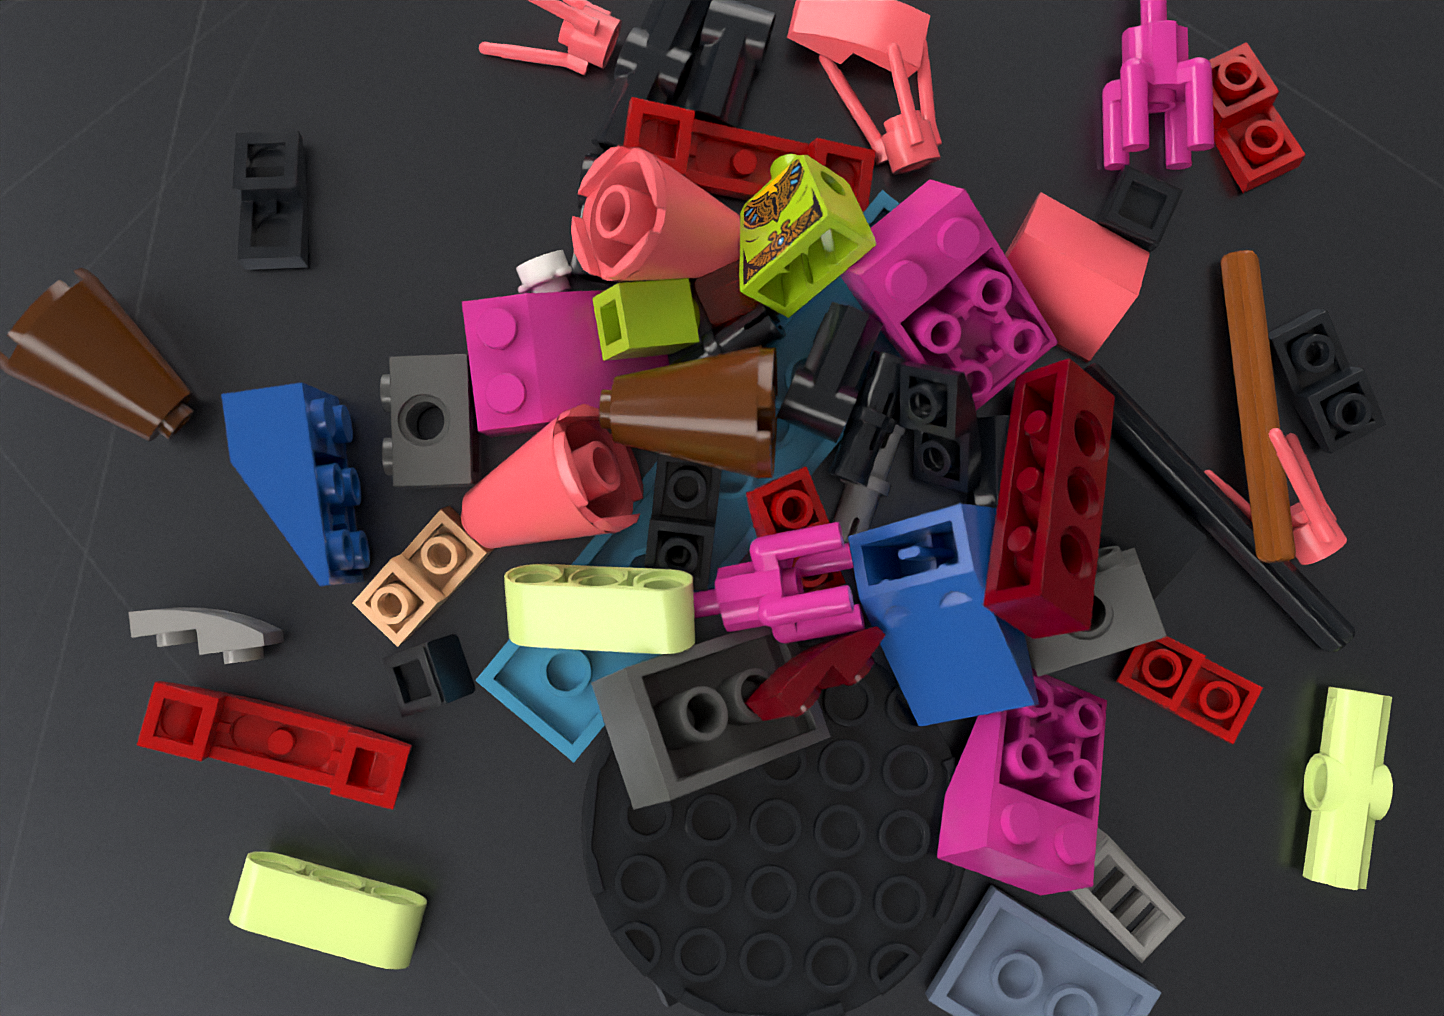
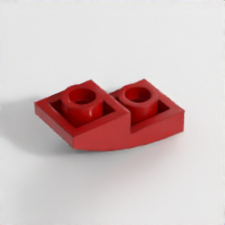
M1246 42L1208 60L1212 66L1214 142L1241 191L1245 193L1299 167L1306 154L1273 106L1280 91L1248 43Z
M807 466L800 467L746 492L757 538L830 523ZM794 557L792 567H795L800 557ZM841 571L801 577L804 593L836 588L846 584Z
M1168 636L1135 646L1116 681L1230 744H1234L1263 687L1206 659V655Z

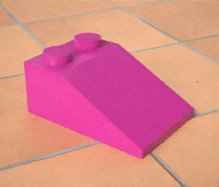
M605 290L525 293L462 302L478 431L491 438L541 431L565 410L582 404L599 408L602 389L612 390L613 380L616 376L669 365L668 355L603 361L592 298Z

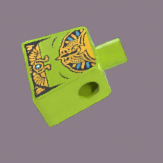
M796 154L783 155L772 163L770 167L771 180L744 204L740 213V292L787 318L791 317L876 246L875 237L850 185L842 177L808 155Z

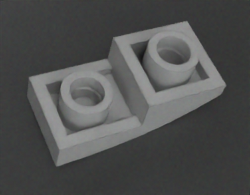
M177 607L128 612L131 638L156 635L157 647L198 642L199 655L223 652L224 664L263 659V646L284 642L282 629L247 615L224 610Z

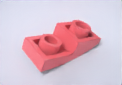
M796 0L787 38L839 64H842L852 53H855L890 72L892 70L887 47L891 43H896L901 51L907 77H910L920 68L931 15L897 0Z

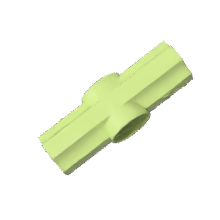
M1329 687L1320 753L1314 754L1310 758L1305 770L1303 785L1304 799L1307 806L1312 810L1303 876L1312 881L1345 889H1366L1375 820H1381L1386 816L1393 794L1392 776L1388 767L1383 764L1392 697L1335 687Z

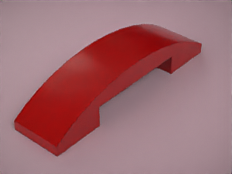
M635 97L629 100L623 146L627 148H642L649 151L706 192L749 201L771 180L770 167L777 158L786 154L808 155L842 177L850 185L862 212L869 206L876 150L816 138L809 144L694 119V110Z
M164 681L154 682L137 746L201 762L209 757L331 788L330 794L392 810L396 805L412 747L410 744L389 736L303 710L231 693Z

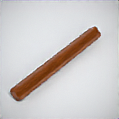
M1242 250L1224 255L1220 262L1256 557L1259 561L1265 563H1276L1294 559L1296 550L1286 472L1269 438V431L1273 428L1280 429L1259 258L1253 250Z

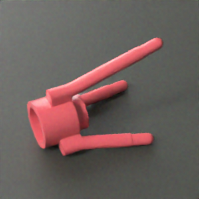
M528 0L564 20L558 42L568 46V53L482 42L479 45V51L485 55L561 66L586 75L590 63L603 69L606 67L617 43L622 21L611 16L610 11L598 7L587 0H562L563 2L559 0Z
M926 40L920 68L917 70L920 110H915L899 45L891 43L887 47L901 114L884 122L886 134L881 136L835 61L820 54L819 61L827 72L829 79L870 143L871 149L876 150V165L889 161L892 174L897 175L925 167L941 158L937 146L941 145L942 141L936 125L931 67Z
M1273 428L1269 431V438L1300 501L1290 507L1296 550L1295 557L1299 564L1309 565L1327 558L1338 551L1347 542V538L1337 524V518L1324 499L1297 435L1289 433L1285 437L1279 428ZM1205 470L1204 473L1252 521L1250 504L1213 471Z

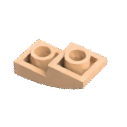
M447 506L439 510L402 554L389 560L352 604L398 647L462 585L494 549L486 548L472 539L462 525L461 516L452 507Z

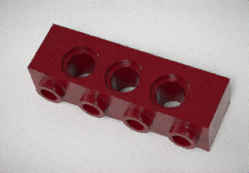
M1070 358L1020 374L1016 377L983 607L1032 639L1090 630L1115 396Z

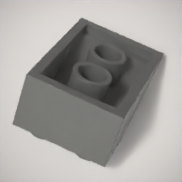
M768 626L739 630L693 645L682 652L665 654L625 667L591 682L633 809L673 800L831 737L818 700L798 717L787 716L763 721L745 704L769 676L791 658L801 653L797 642L786 644L778 642L773 636L771 627Z

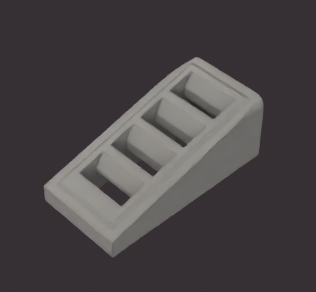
M1097 828L1093 887L1071 890L1069 892L1139 962L1143 963L1185 917L1106 833ZM1116 867L1118 870L1093 895L1091 891ZM1133 885H1134V886L1136 887V889L1126 898V900H1125L1113 913H1111V912H1110L1111 908H1112V907L1133 887ZM1151 902L1155 908L1130 933L1126 927Z

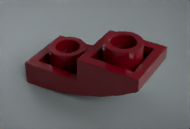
M878 626L816 644L794 656L778 668L758 687L745 704L763 721L787 716L798 717L817 701L821 694V689L840 685L852 686L860 681L872 668L875 660L871 655L886 634Z

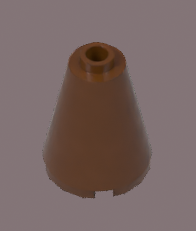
M79 268L73 271L80 281L74 286L69 287L59 279L30 305L7 334L18 345L10 358L0 351V369L16 379L147 441L154 440L160 434L168 440L173 438L194 413V410L186 405L192 396V392L98 277L87 269Z
M762 345L616 376L613 380L612 390L602 389L599 402L600 426L602 429H611L612 438L615 443L757 479L773 478L777 440V417H775L776 396H778L776 347H763Z

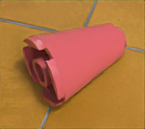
M621 145L611 147L594 161L583 178L577 193L587 197L582 218L572 216L571 224L574 253L583 270L607 281L726 278L740 271V215L645 149L627 148Z
M582 404L565 410L465 493L462 500V525L472 539L490 549L620 532L638 521L640 514H632L633 502L643 499V483L639 466L631 447L615 443L612 434L606 429L601 428L598 421L600 420L599 408Z

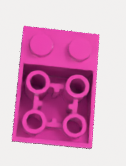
M931 179L928 180L870 228L875 237L876 246L840 275L862 309L875 320L883 323L880 331L906 361L964 372L971 389L976 410L1058 343L965 189Z
M1032 668L1039 705L977 717L945 794L937 858L1041 896L1093 887L1107 700L1047 674L1038 677L1036 670Z

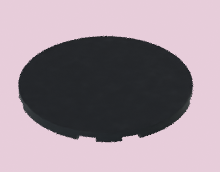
M821 637L798 641L797 644L800 652H803L828 639ZM875 661L870 671L856 684L821 689V694L817 700L830 733V738L670 801L633 809L608 732L606 731L592 762L582 806L581 840L589 888L598 910L610 931L611 937L626 958L644 977H647L664 992L679 1000V1003L706 1016H845L846 1012L864 1005L880 994L882 996L905 979L923 960L921 957L936 938L943 923H947L960 892L965 868L938 859L937 853L945 794L958 764L955 757L952 756L937 724L918 726L896 677Z

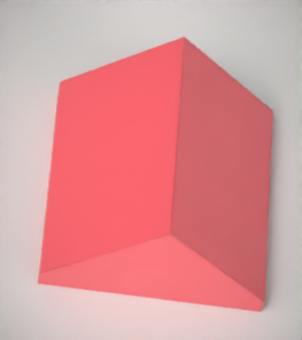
M1041 192L1037 196L1005 256L1056 337L1058 343L1055 346L1088 363L1138 297L1150 252Z

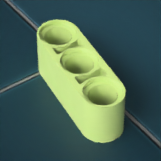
M529 564L513 568L505 573L504 582L509 639L517 645L540 648L672 654L685 651L695 644L693 577L689 573L671 569L561 564Z
M272 852L248 853L229 920L239 928L375 967L404 969L410 965L427 900L422 895L404 888Z

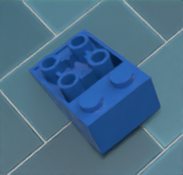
M305 383L221 394L230 462L320 586L364 582L363 569L369 567L370 551L364 531H357L354 506L361 503V486L355 468H348L345 443L352 441L353 430L346 405L339 404V397Z
M957 504L848 536L859 600L871 626H878L886 634L880 645L919 727L1039 705L1025 634L983 607L997 508Z

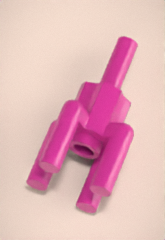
M1140 0L1141 26L1128 28L1122 34L1120 79L1110 81L1102 91L1104 169L1121 170L1125 165L1130 166L1129 152L1148 149V113L1164 112L1166 168L1169 170L1186 169L1192 166V151H1205L1214 147L1212 66L1203 57L1188 59V27H1182L1176 21L1167 20V0Z
M839 522L758 537L750 545L752 562L717 568L715 589L693 593L694 619L721 614L724 627L728 632L768 626L771 627L774 638L778 642L786 644L865 630L861 605H853L849 585L804 593L801 577L854 568L849 543L844 544ZM794 557H800L795 567H792Z

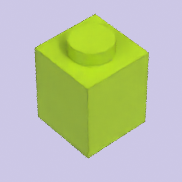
M689 278L617 283L592 298L603 361L668 355L700 342L698 335L700 312L697 302L691 295Z

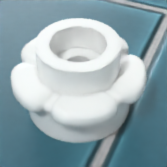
M563 250L541 255L516 268L522 282V286L517 288L520 294L529 292H567L571 289L568 278L572 277L570 274L572 267L569 266Z

